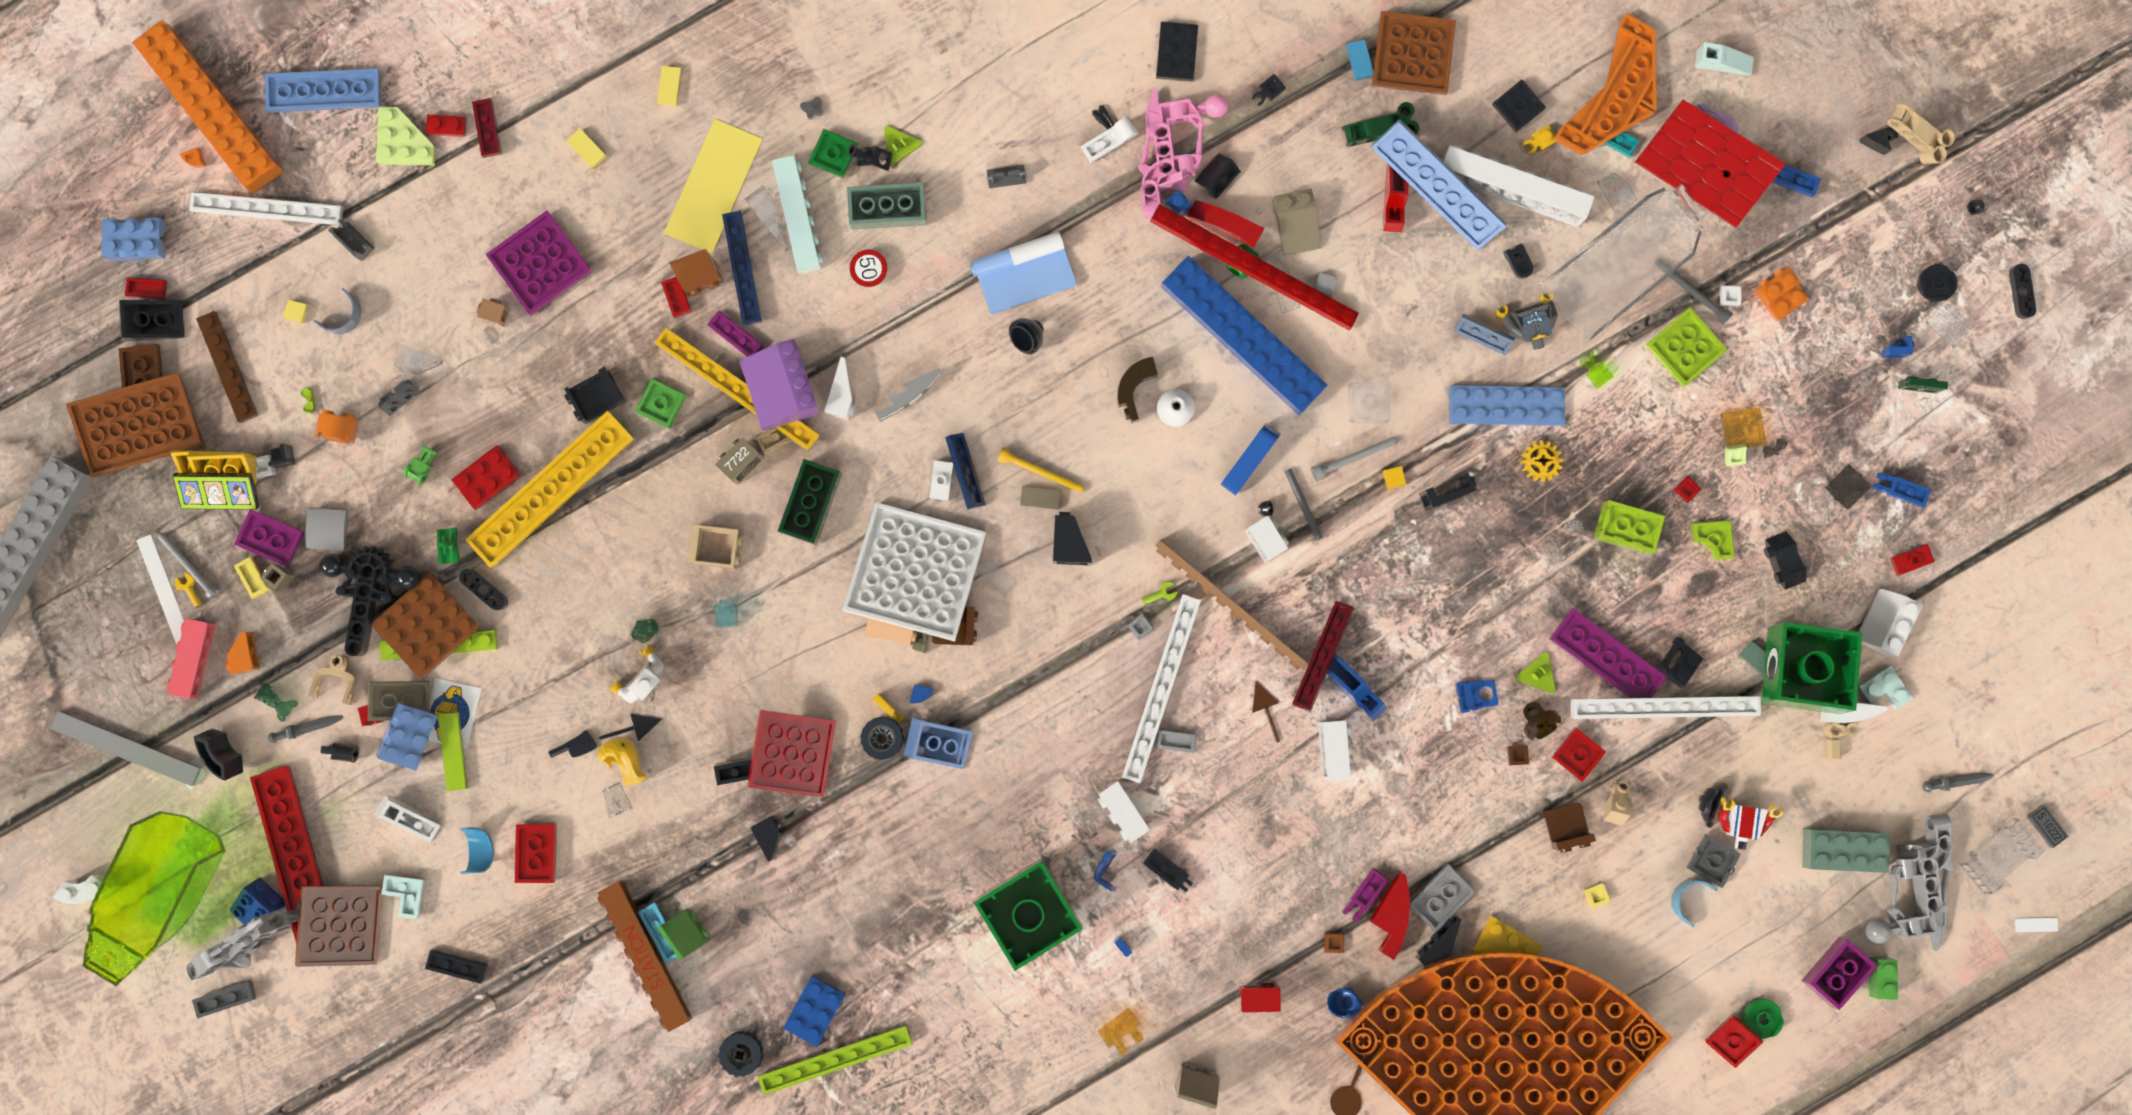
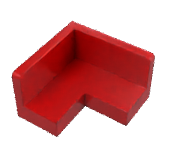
M1257 983V986H1239L1241 1011L1243 1013L1281 1012V992L1277 983Z

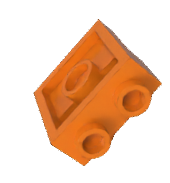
M1783 267L1773 273L1774 278L1771 280L1766 278L1758 284L1759 288L1754 291L1776 322L1809 300L1799 286L1800 280L1790 267L1786 270Z

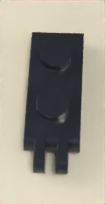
M1155 848L1143 862L1146 867L1177 891L1180 888L1185 892L1189 890L1183 885L1184 882L1190 886L1193 885V882L1187 879L1190 876Z

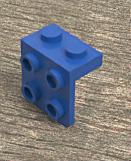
M259 877L242 889L230 908V912L245 925L255 917L285 908L286 906L284 899Z

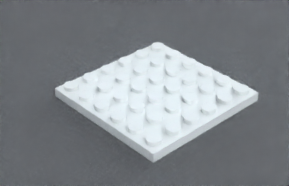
M876 502L843 611L955 641L986 532Z

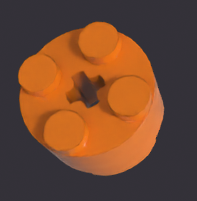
M323 409L322 413L318 414L314 437L320 438V435H322L328 441L347 443L350 440L351 444H355L358 420H356L353 414L342 413V416L334 414V411Z

